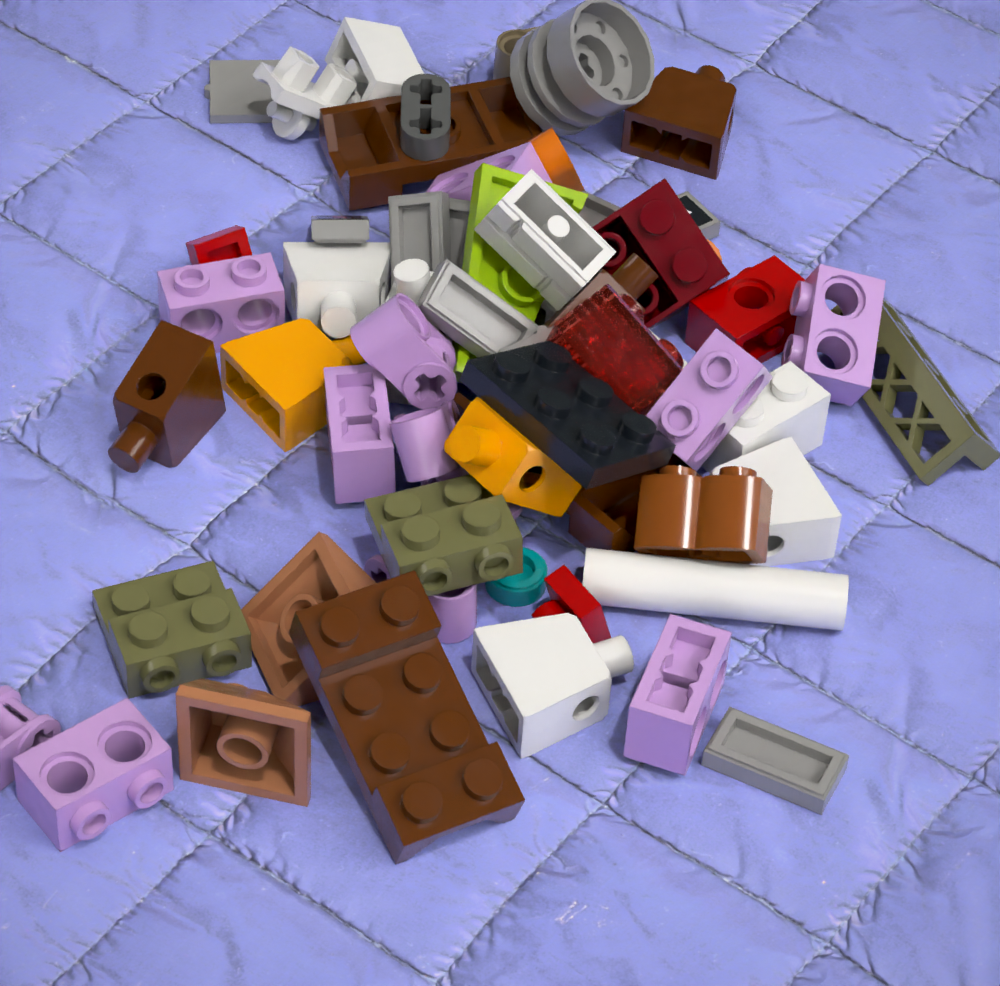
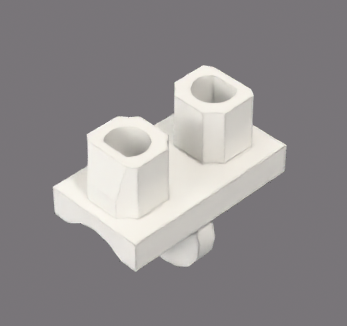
M291 46L276 67L260 62L253 73V77L256 80L269 85L271 98L274 101L268 104L266 112L268 116L272 117V127L275 134L287 140H295L305 130L312 131L316 126L317 119H319V109L345 105L358 84L356 80L344 68L329 63L317 82H311L320 66L305 52Z

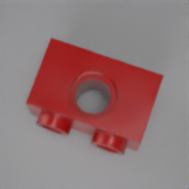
M775 255L753 267L743 269L733 278L690 301L685 343L697 352L717 328L760 363L769 360L783 352L789 335L794 334L797 316L790 314V301L797 282H804L805 279Z

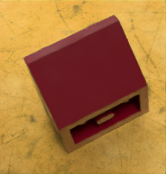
M665 178L592 227L616 251L601 269L612 275L634 252L658 275V278L636 300L646 311L628 329L632 337L647 329H652L689 307L692 299L727 281L730 275ZM606 298L611 307L613 308L611 301L608 298Z

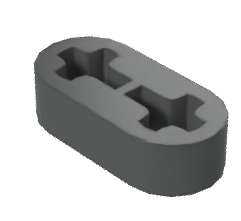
M433 74L411 76L403 82L401 88V149L408 157L415 160L431 161L443 157L448 152L450 146L451 89L449 83L445 79ZM421 100L431 101V105H429V104H420V101H421ZM420 129H429L431 133L421 134Z

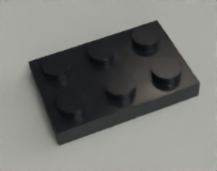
M551 340L467 360L460 381L586 490L666 466L676 447L671 440L657 430L656 424L650 418L633 410L614 394L613 388L608 383L591 375L572 359L571 353L566 348L553 343Z

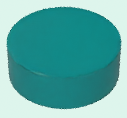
M523 547V573L494 581L485 582V589L491 598L506 606L522 607L533 604L545 593L546 584L544 578L547 577V564L537 552Z

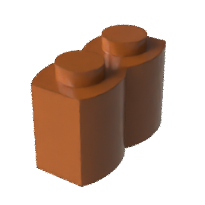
M669 465L661 467L659 474L641 476L634 549L639 553L740 564L766 563L773 490L763 478L757 477L755 470L740 466H726L720 468L719 475L699 477L696 476V470L692 468Z

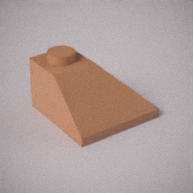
M318 532L241 609L251 632V649L273 695L296 706L318 701L319 698L289 635L295 611L376 584L328 535Z
M201 678L179 685L175 695L180 780L308 807L311 798V712L267 692L250 689L236 683H222Z

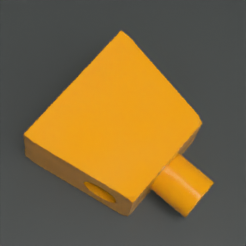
M303 318L220 345L222 389L284 452L293 449L327 425L323 368L367 363L354 346L351 335L331 341L314 323Z
M479 397L470 402L444 442V451L492 495L503 494L505 501L556 517H562L582 485ZM534 466H542V474L528 472L527 470Z

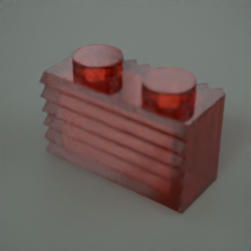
M605 284L582 304H579L574 310L569 311L564 317L560 318L554 324L546 340H551L553 343L566 348L571 353L573 360L594 377L608 383L613 388L615 395L637 413L645 416L684 367L683 358L677 348L666 339L658 341L644 325V315L636 301L627 294L619 296L609 284Z

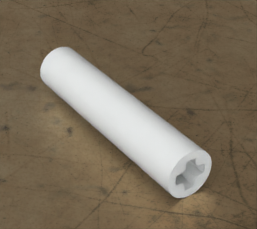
M586 548L582 585L601 606L843 631L848 602L849 576L845 574Z

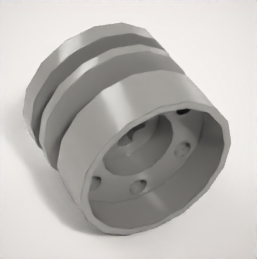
M585 0L567 10L558 18L547 21L541 27L529 31L517 40L510 56V78L516 98L528 117L543 130L552 127L559 136L575 135L589 126L599 123L606 116H613L637 104L648 95L654 81V55L648 36L638 20L621 4L612 0Z

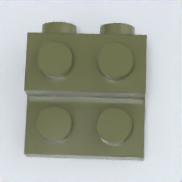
M470 474L364 499L365 518L390 577L393 578L415 570L427 596L523 573V537L503 494L492 495Z
M214 561L92 590L93 608L128 699L149 693L164 692L172 687L197 679L226 676L234 671L252 667L251 632L232 588L225 589Z

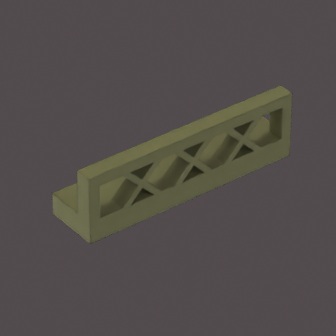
M883 298L876 354H889L890 359L885 379H872L871 388L862 396L918 478L927 486L932 484L964 456L984 471L1000 457V452L894 307ZM838 305L831 310L833 313L843 316L842 310ZM901 374H903L906 379H900ZM877 392H882L881 398ZM897 392L917 393L913 418H894L892 415ZM929 411L934 418H928ZM904 430H910L909 436L906 435ZM925 430L944 431L951 441L925 462L920 455Z

